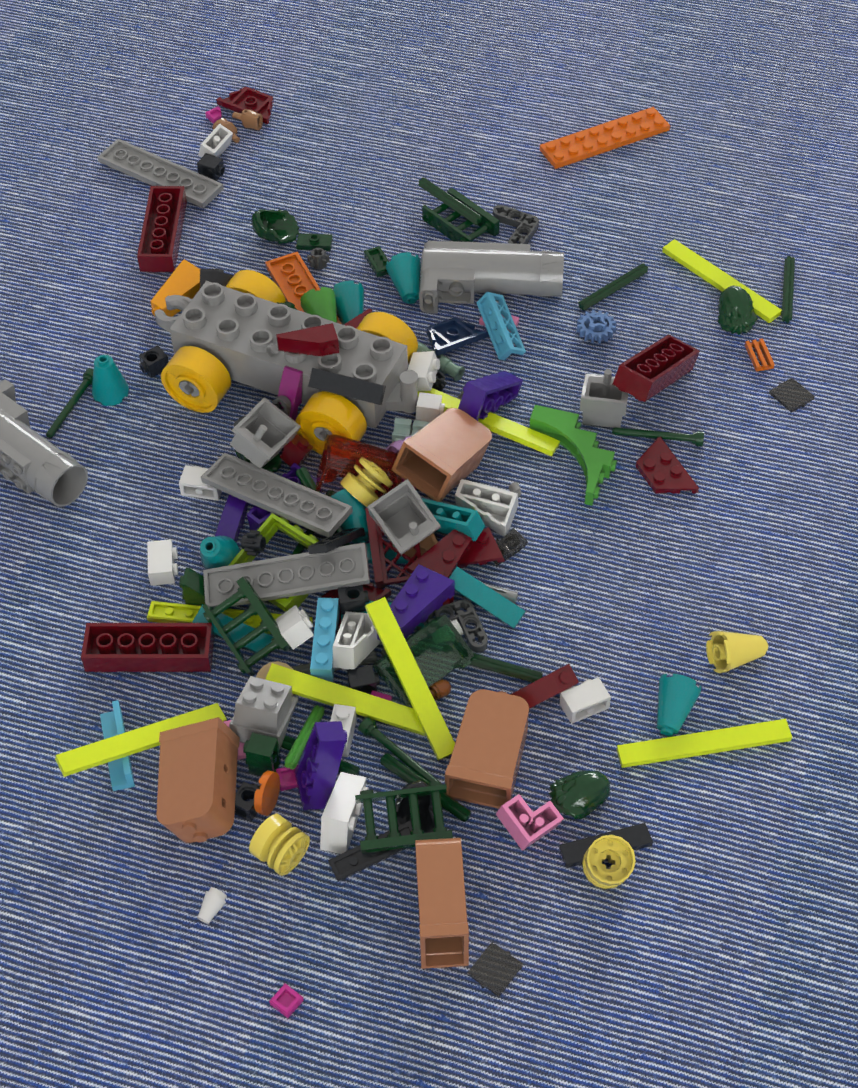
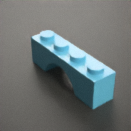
M318 598L310 672L311 676L333 682L332 646L339 627V598Z

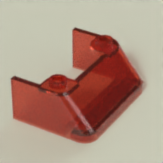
M331 434L326 440L317 471L316 491H320L323 482H334L337 476L344 478L348 472L357 476L358 473L354 469V465L356 464L363 469L364 466L359 462V459L364 457L378 465L392 481L393 485L390 488L383 483L381 484L386 489V493L402 483V477L391 470L398 454ZM378 490L375 491L379 498L385 495Z

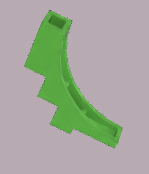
M535 405L530 417V429L559 440L560 445L565 447L576 458L586 479L585 504L592 506L594 499H598L600 494L599 484H603L604 478L610 477L611 471L615 472L617 460H614L615 452L598 448L599 441H596L597 433L581 430L579 414Z

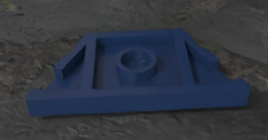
M455 317L428 326L426 332L436 356L490 337L487 329L480 331L475 329V324L464 322Z

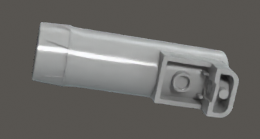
M428 241L424 244L422 251L419 290L420 310L425 313L438 314L439 303L474 304L475 293L491 292L539 297L562 296L564 252L530 251V244Z
M6 379L0 382V473L6 480L12 481L18 489H22L28 494L35 490L37 494L58 507L67 506L74 502L85 489L88 480L87 469L71 455L60 450L30 428L27 410L16 403L14 385Z

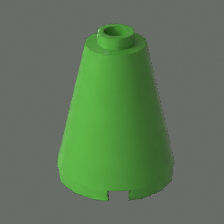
M320 287L321 290L315 291L314 288L304 293L300 299V304L305 313L318 315L337 323L336 295L334 290L328 287Z

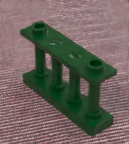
M454 188L447 190V193L482 216V222L478 225L480 228L471 234L466 235L462 232L474 224L468 219L457 227L451 224L452 221L462 216L455 211L446 218L438 215L449 208L446 204L443 203L433 210L426 205L422 206V219L424 222L454 242H472L485 232L490 233L494 237L499 234L500 220Z
M242 577L236 581L239 585L236 593L214 609L207 604H204L202 607L205 610L203 615L209 623L213 622L239 661L237 666L243 674L247 673L250 676H254L255 672L251 668L254 664L275 649L279 650L281 648L287 652L291 649V646L281 635L277 622L250 582ZM242 598H247L251 603L249 608L223 626L217 616ZM259 615L262 619L261 625L235 643L229 632L251 616ZM265 631L267 633L270 631L274 637L271 639L272 642L246 660L240 649Z
M441 782L428 783L427 787L373 793V790L360 791V795H355L357 804L363 803L367 835L364 841H360L361 852L370 853L415 847V840L453 838L452 830H447V827H444L440 794L447 793L446 784L441 785ZM431 795L435 823L433 832L424 833V830H421L418 796ZM408 797L412 831L410 835L401 836V833L398 831L395 799ZM386 800L390 834L387 835L388 838L379 839L375 832L372 802Z

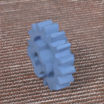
M592 310V313L586 311L585 316L580 315V319L577 320V332L579 337H585L584 341L590 339L591 343L597 341L601 344V340L608 342V338H613V334L616 333V321H613V316L608 317V312L602 314V310H599L598 313L595 310Z

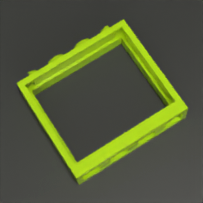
M273 513L257 530L260 531V535L265 537L266 544L278 530L307 548L319 541L312 534L306 535L298 525L292 526L287 519L278 517ZM241 549L229 565L252 562L256 556L247 555V552ZM309 594L268 601L286 612L295 605L299 607Z

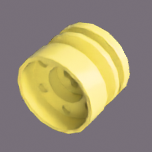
M361 457L359 462L364 468L362 469L355 464L354 469L358 475L355 476L348 472L340 481V484L367 507L379 499L375 493L376 490L384 494L387 492L381 485L382 483L389 488L393 483L378 465Z
M273 814L254 833L250 841L249 851L260 861L267 862L268 867L274 869L277 874L283 876L292 871L304 857L309 847L310 837L301 832L299 828L292 827V824L281 815Z
M615 835L601 836L591 844L584 854L582 866L586 878L596 887L603 889L619 886L634 870L636 862L634 850L622 837ZM605 859H608V863L612 864L608 869H606L605 864H602Z

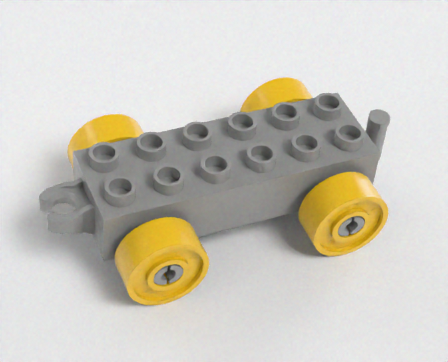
M253 270L238 271L226 286L206 281L193 299L180 295L167 296L165 298L167 309L182 310L183 312L179 316L169 317L160 309L154 312L156 323L159 327L170 332L174 351L173 357L161 372L162 384L175 401L192 411L200 413L213 411L230 389L231 380L278 395L284 367H292L303 371L302 404H305L295 420L301 426L297 433L302 438L308 440L309 444L314 447L313 450L332 459H345L349 457L364 436L367 426L376 428L386 411H404L405 413L416 411L418 374L413 370L407 371L413 352H417L418 349L417 338L405 322L391 314L372 312L363 318L357 328L345 326L318 315H311L284 304H277V302H286L280 288L270 278ZM333 323L339 341V353L321 357L284 351L270 356L265 351V347L269 343H277L276 334ZM312 368L385 385L386 389L382 405L308 387Z

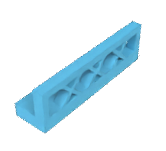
M486 292L476 303L498 359L505 361L512 353L523 355L526 353V350L503 295Z
M119 700L112 701L114 711L100 714L104 739L126 732ZM130 755L108 762L113 791L135 787Z

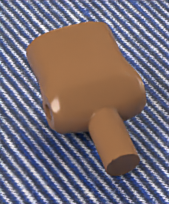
M245 109L242 113L233 112L232 118L241 120L245 128L255 130L262 128L263 117L253 110Z
M221 118L213 124V130L221 124L233 132L232 140L235 143L240 141V138L236 135L237 128L232 122Z

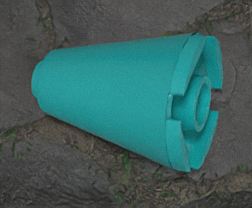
M409 252L399 253L391 257L392 260L389 263L388 261L386 262V270L402 301L407 304H413L419 299L421 260L418 255L412 256Z
M351 280L334 285L336 312L344 325L364 312V287L361 283L354 284V281Z
M100 355L94 360L92 396L96 402H101V405L104 406L120 404L123 402L122 399L129 395L128 383L112 357Z
M346 489L338 491L331 498L352 506L353 510L340 527L343 530L363 527L365 535L352 542L358 544L366 543L369 540L366 506L353 497Z
M227 536L207 537L200 544L201 562L205 569L228 566L240 552L237 543Z
M663 674L659 679L657 728L662 735L669 737L673 736V734H678L702 690L701 685L699 687L696 686L695 680L680 674H673L672 677H666L667 674Z

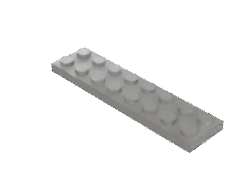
M117 139L97 156L98 162L149 185L184 186L187 201L201 208H205L224 190L222 183L121 139Z
M224 453L201 476L202 483L326 537L332 536L353 512L352 506L263 468L260 469L256 465Z
M365 543L341 546L327 553L309 554V552L203 570L205 604L212 609L238 591L239 585L236 581L242 577L250 582L262 601L370 583ZM242 598L232 606L250 604L247 598Z

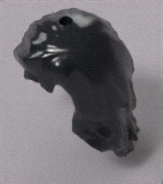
M421 780L406 784L402 789L427 787L428 785ZM431 795L418 796L421 830H424V833L433 832L435 823ZM409 798L396 799L398 826L411 820Z

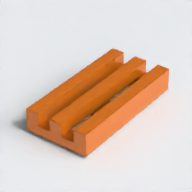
M763 338L759 339L758 342L756 339L752 340V343L745 341V348L756 372L774 369L775 364ZM752 348H755V351H756V353H757V357H758V359L760 360L762 366H760V364H759V362H758V360H757V358H756V355H755V353H754V351H753Z

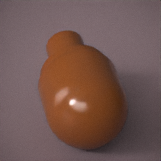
M439 680L433 683L429 690L435 700L441 699L449 695L451 684L447 680Z

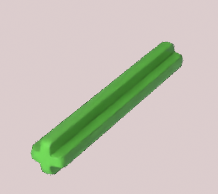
M316 705L313 707L285 759L284 766L291 770L296 768L315 722H320L324 716L325 709L323 706Z

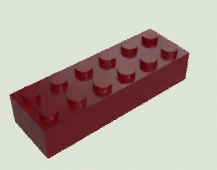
M150 186L137 253L140 272H174L187 204L184 186Z
M668 334L620 364L612 385L618 387L622 392L633 395L635 399L646 402L693 370L700 350Z
M86 623L81 660L85 672H211L215 639L212 623Z

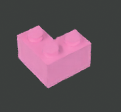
M520 794L503 804L496 813V816L522 851L555 829L564 819L551 801H548L532 812Z

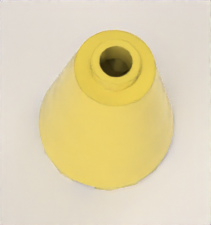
M713 631L709 634V636H712L711 640H708L706 643L708 661L710 664H714L716 669L713 670L717 673H725L763 657L768 650V643L762 636Z

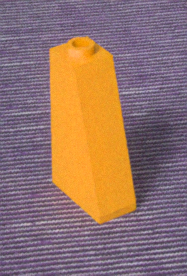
M184 259L150 301L152 314L155 316L154 312L158 309L163 310L169 317H173L180 312V309L168 310L165 298L171 295H180L193 299L200 290V269Z

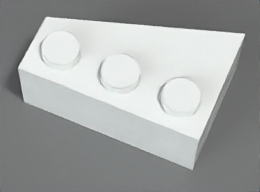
M461 479L455 493L456 506L477 510L487 527L507 538L518 508V493Z
M345 612L332 646L333 668L355 669L381 643L377 639V631L368 613Z
M340 772L321 816L320 850L338 854L348 851L358 816L361 815L363 803H356L355 795H360V791L369 790V787H366V777Z

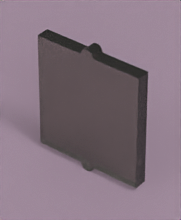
M793 378L779 383L777 387L769 391V394L791 413L800 407H805V404L815 398L814 395Z
M491 942L467 972V975L481 984V988H486L500 997L524 964L511 956L510 951H504Z

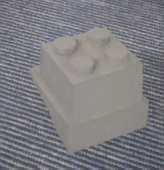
M610 369L604 371V376L585 374L580 400V411H583L582 424L610 428L621 427L622 416H626L629 393L622 392L618 387L612 385L615 377H612Z
M264 397L231 430L235 433V436L230 445L238 453L249 459L253 465L261 469L285 445L293 440L301 426Z
M408 479L367 506L369 515L395 546L400 555L441 528Z
M253 676L249 677L235 703L234 716L229 724V728L240 737L239 742L245 743L246 740L250 739L253 732L278 738L280 750L287 727L298 702V697L292 696V686Z

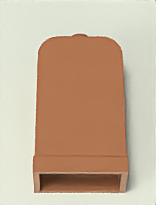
M449 408L403 442L391 470L403 479H408L414 487L434 501L441 502L460 483L461 479H465L479 466L492 439V433L486 426L466 412L457 408Z
M485 689L477 690L470 695L452 756L445 772L447 795L456 800L500 809L503 804L512 799L528 733L529 706L523 698L503 691L496 692Z
M219 717L160 732L156 816L163 826L185 843L205 842L207 839L222 836L231 829L234 823L237 757L240 737Z
M461 838L415 840L421 969L469 966V929Z

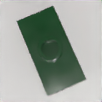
M299 233L296 248L297 250L321 248L331 251L333 236L332 234Z
M378 246L365 250L364 257L377 277L387 275L386 262L388 261L389 263V260L381 247Z

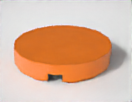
M269 770L260 777V789H256L254 794V809L259 814L265 816L271 814L275 808L280 792V776L277 772Z

